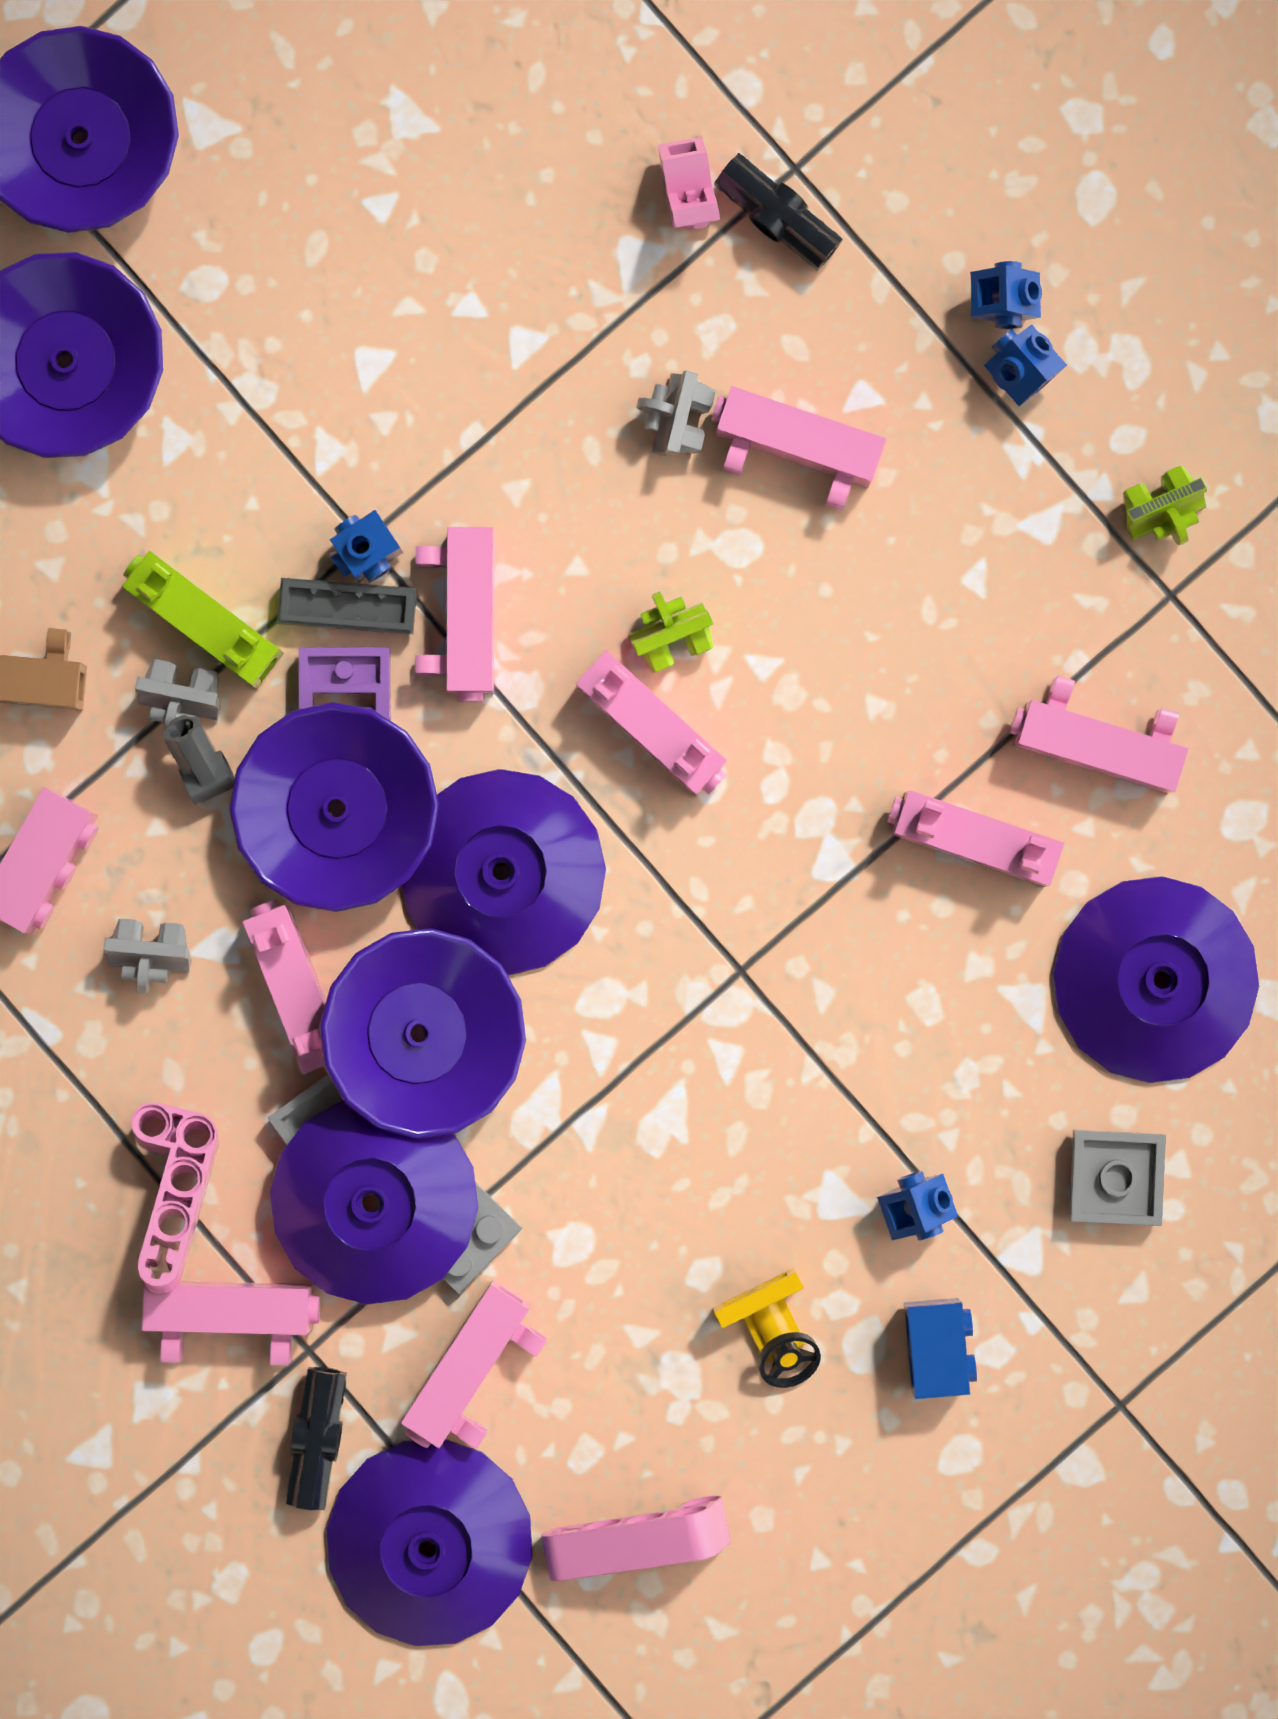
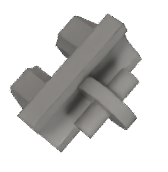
M687 370L683 371V374L672 373L668 387L655 384L652 399H638L636 408L648 413L645 429L657 431L652 449L653 453L666 456L677 453L696 454L701 452L705 437L704 430L686 425L690 410L702 414L709 413L716 391L697 381V373Z
M153 659L145 678H137L135 692H138V703L152 707L150 720L164 722V730L167 729L171 720L182 715L188 717L198 716L218 721L221 705L218 695V675L215 671L202 668L194 669L190 686L186 687L174 684L177 674V666L175 664Z
M120 918L115 927L113 938H105L103 951L108 955L109 966L122 967V980L137 981L138 994L148 995L151 982L167 983L169 971L190 973L191 957L186 943L184 925L166 922L160 924L158 942L142 941L144 931L142 922Z

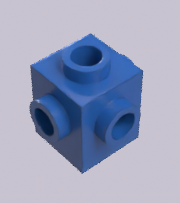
M1017 261L998 262L994 264V268L970 272L971 317L995 322V328L1005 330L1022 328L1023 321L1041 318L1042 288L1040 285V272L1022 269V263Z
M1030 325L1018 335L1013 329L1008 331L992 346L996 354L984 365L993 376L997 386L1006 391L1018 406H1021L1037 394L1067 366L1053 349L1050 340L1045 335L1039 333L1033 325Z
M373 510L361 519L357 515H353L344 520L334 529L337 535L329 539L336 549L329 556L343 577L352 573L358 583L365 578L369 583L379 579L392 569L389 562L403 553L376 510ZM369 544V549L365 553H357L360 545Z
M923 1171L903 1176L897 1179L898 1188L877 1197L892 1240L916 1235L918 1240L934 1237L944 1232L942 1224L958 1217L944 1174L925 1178Z

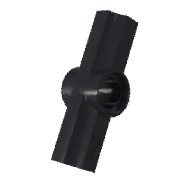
M740 153L730 160L714 182V186L719 191H722L732 202L749 214L750 221L757 229L777 243L782 241L816 271L825 265L843 241V238L838 233L829 228L822 220L818 219L808 210L807 203L792 188L780 181L775 183Z
M309 1366L307 1369L300 1415L297 1414L291 1441L290 1455H294L289 1476L288 1493L286 1495L287 1505L305 1510H325L332 1465L337 1460L343 1422L340 1421V1414L344 1401L347 1372L327 1367Z

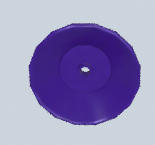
M85 26L40 31L6 51L0 58V201L31 224L67 233L109 228L145 207L169 175L179 138L174 95L154 61L122 36ZM83 130L88 133L85 142L81 144L73 142V136L76 132Z
M77 252L34 254L0 270V440L6 445L42 458L87 456L123 439L150 409L164 371L162 329L145 293L114 265ZM69 353L73 356V362L69 367H59L58 361L63 354Z
M331 702L291 711L257 736L236 769L229 811L237 848L262 884L295 905L339 912L375 904L411 879L432 846L439 801L431 765L406 730L373 709ZM335 800H341L345 804V812L340 817H334L329 812V806Z
M504 769L459 778L438 793L439 809L432 846L411 879L402 885L407 912L418 929L433 928L471 939L501 963L507 975L546 967L577 945L600 909L606 865L598 831L576 799L540 775ZM498 863H505L510 868V875L505 880H497L493 875V868Z
M1164 876L1122 881L1087 901L1062 934L1052 972L1057 1011L1077 1047L1110 1073L1147 1083L1190 1078L1225 1058L1250 1025L1260 987L1254 945L1234 911L1203 887ZM1159 971L1165 972L1169 978L1167 986L1162 989L1156 987L1153 981L1155 974Z
M433 928L390 933L355 953L331 984L319 1025L324 1067L344 1103L376 1128L415 1139L458 1133L492 1113L516 1081L526 1044L522 1001L502 964L471 939ZM415 1025H420L424 1029L425 1035L420 1042H415L410 1035V1031Z
M343 1100L303 1123L280 1153L270 1189L274 1232L294 1268L325 1293L366 1305L407 1300L441 1281L467 1249L479 1208L474 1167L455 1134L415 1139L381 1130L355 1112ZM372 1194L379 1199L380 1205L376 1211H369L364 1207L363 1199L366 1195Z
M447 1439L444 1440L440 1448L432 1443L428 1448H425L413 1440L402 1441L367 1458L340 1488L326 1527L329 1571L346 1606L376 1633L413 1646L456 1644L493 1626L520 1595L533 1557L530 1514L513 1479L483 1452ZM423 1541H431L436 1547V1552L429 1556L424 1555L420 1552L419 1545Z

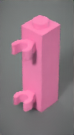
M731 386L728 398L719 395L711 418L712 422L718 423L716 436L732 441L724 463V471L740 476L749 447L835 476L825 505L839 510H843L852 482L869 488L887 439Z
M447 527V547L416 546V565L418 568L447 567V656L415 655V673L417 676L447 675V692L449 694H457V702H484V694H494L495 532L493 527Z
M607 650L575 683L576 687L695 796L702 789L709 795L727 776L721 770L727 760Z
M1058 675L1053 679L1046 704L1031 700L1026 703L1025 709L1017 708L1010 728V734L1016 735L1013 746L1167 794L1176 792L1189 749L1170 743L1178 720V712L1165 708L1158 709L1150 736L1067 711L1066 707L1075 681Z
M911 790L905 792L903 799L895 797L887 819L888 823L894 824L891 835L1043 887L1051 885L1064 843Z
M272 900L250 909L253 917L242 922L301 1072L305 1074L324 1066L319 1025L327 999L290 905L278 907L276 900Z
M494 1280L491 1282L405 1414L401 1424L408 1428L405 1434L410 1439L425 1448H428L431 1443L440 1448L451 1431L471 1447L478 1448L488 1429L462 1414L510 1339L536 1357L546 1343L547 1338L522 1323L531 1304Z
M180 1281L173 1291L165 1294H156L143 1285L142 1331H162L161 1363H179L180 1360H183V1332L272 1334L270 1365L289 1366V1363L292 1362V1335H308L312 1324H319L320 1296H312L313 1285Z

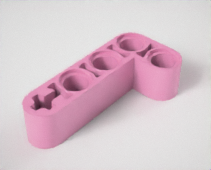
M149 1102L135 1110L131 1126L137 1143L143 1149L166 1155L168 1159L138 1260V1271L143 1284L148 1290L156 1294H165L173 1291L182 1279L217 1155L219 1138L215 1124L209 1117L200 1113ZM159 1118L166 1123L165 1129L161 1134L150 1137L141 1132L143 1124L148 1119ZM195 1129H203L210 1134L208 1142L199 1148H193L185 1142L188 1133ZM190 1172L198 1178L195 1187L186 1192L175 1189L173 1187L175 1177L180 1173ZM169 1216H179L185 1220V1226L179 1234L169 1236L160 1230L164 1219ZM161 1245L168 1249L166 1263L171 1272L162 1273L160 1279H155L152 1270L149 1268L150 1266L158 1267L163 1254L160 1248Z
M707 1496L690 1500L675 1510L570 1525L552 1529L541 1534L551 1581H564L699 1561L717 1555L731 1543L722 1496Z

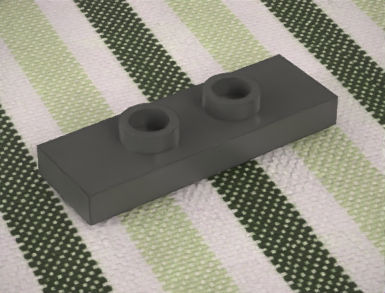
M281 578L277 623L414 635L417 589Z

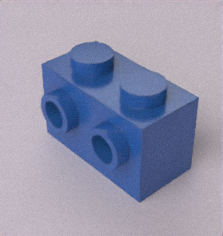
M959 1298L904 1302L911 1391L914 1398L925 1399L970 1395L969 1382H977L975 1355H967L965 1338L973 1336L971 1310L963 1309V1304Z

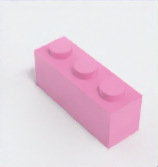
M42 788L0 864L1 921L23 933H33L36 927L40 930L44 928L54 910V906L50 904V901L58 888L64 890L76 871L77 867L72 862L79 849L87 850L98 832L99 827L94 825L98 817L97 814L52 789Z

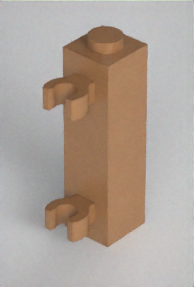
M48 628L46 659L0 655V703L83 711L87 666L80 662L67 661L71 644V632H67L66 629Z

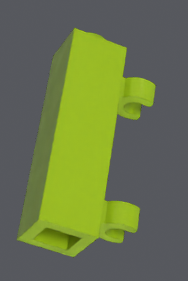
M150 550L144 557L140 554L137 555L126 568L123 576L127 580L122 585L123 588L255 688L260 686L283 656L284 652Z

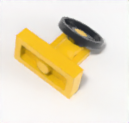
M795 1268L713 1307L722 1329L744 1319L760 1351L757 1360L758 1370L766 1383L778 1388L793 1387L803 1383L815 1373L821 1360L820 1350L815 1340L811 1336L801 1333L784 1299L804 1289ZM807 1343L813 1347L814 1353L799 1347ZM774 1360L768 1375L764 1370L765 1363ZM811 1361L799 1374L789 1378H778L783 1371L792 1370L801 1362Z

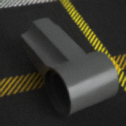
M182 715L171 720L167 729L162 732L163 738L179 766L181 779L195 805L233 789L235 779L223 752L221 750L216 751L198 716L188 717Z

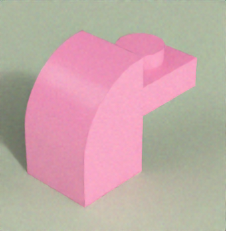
M702 137L659 144L658 151L672 228L683 227L695 230L706 227L711 221L720 220L718 203L711 183L708 155Z

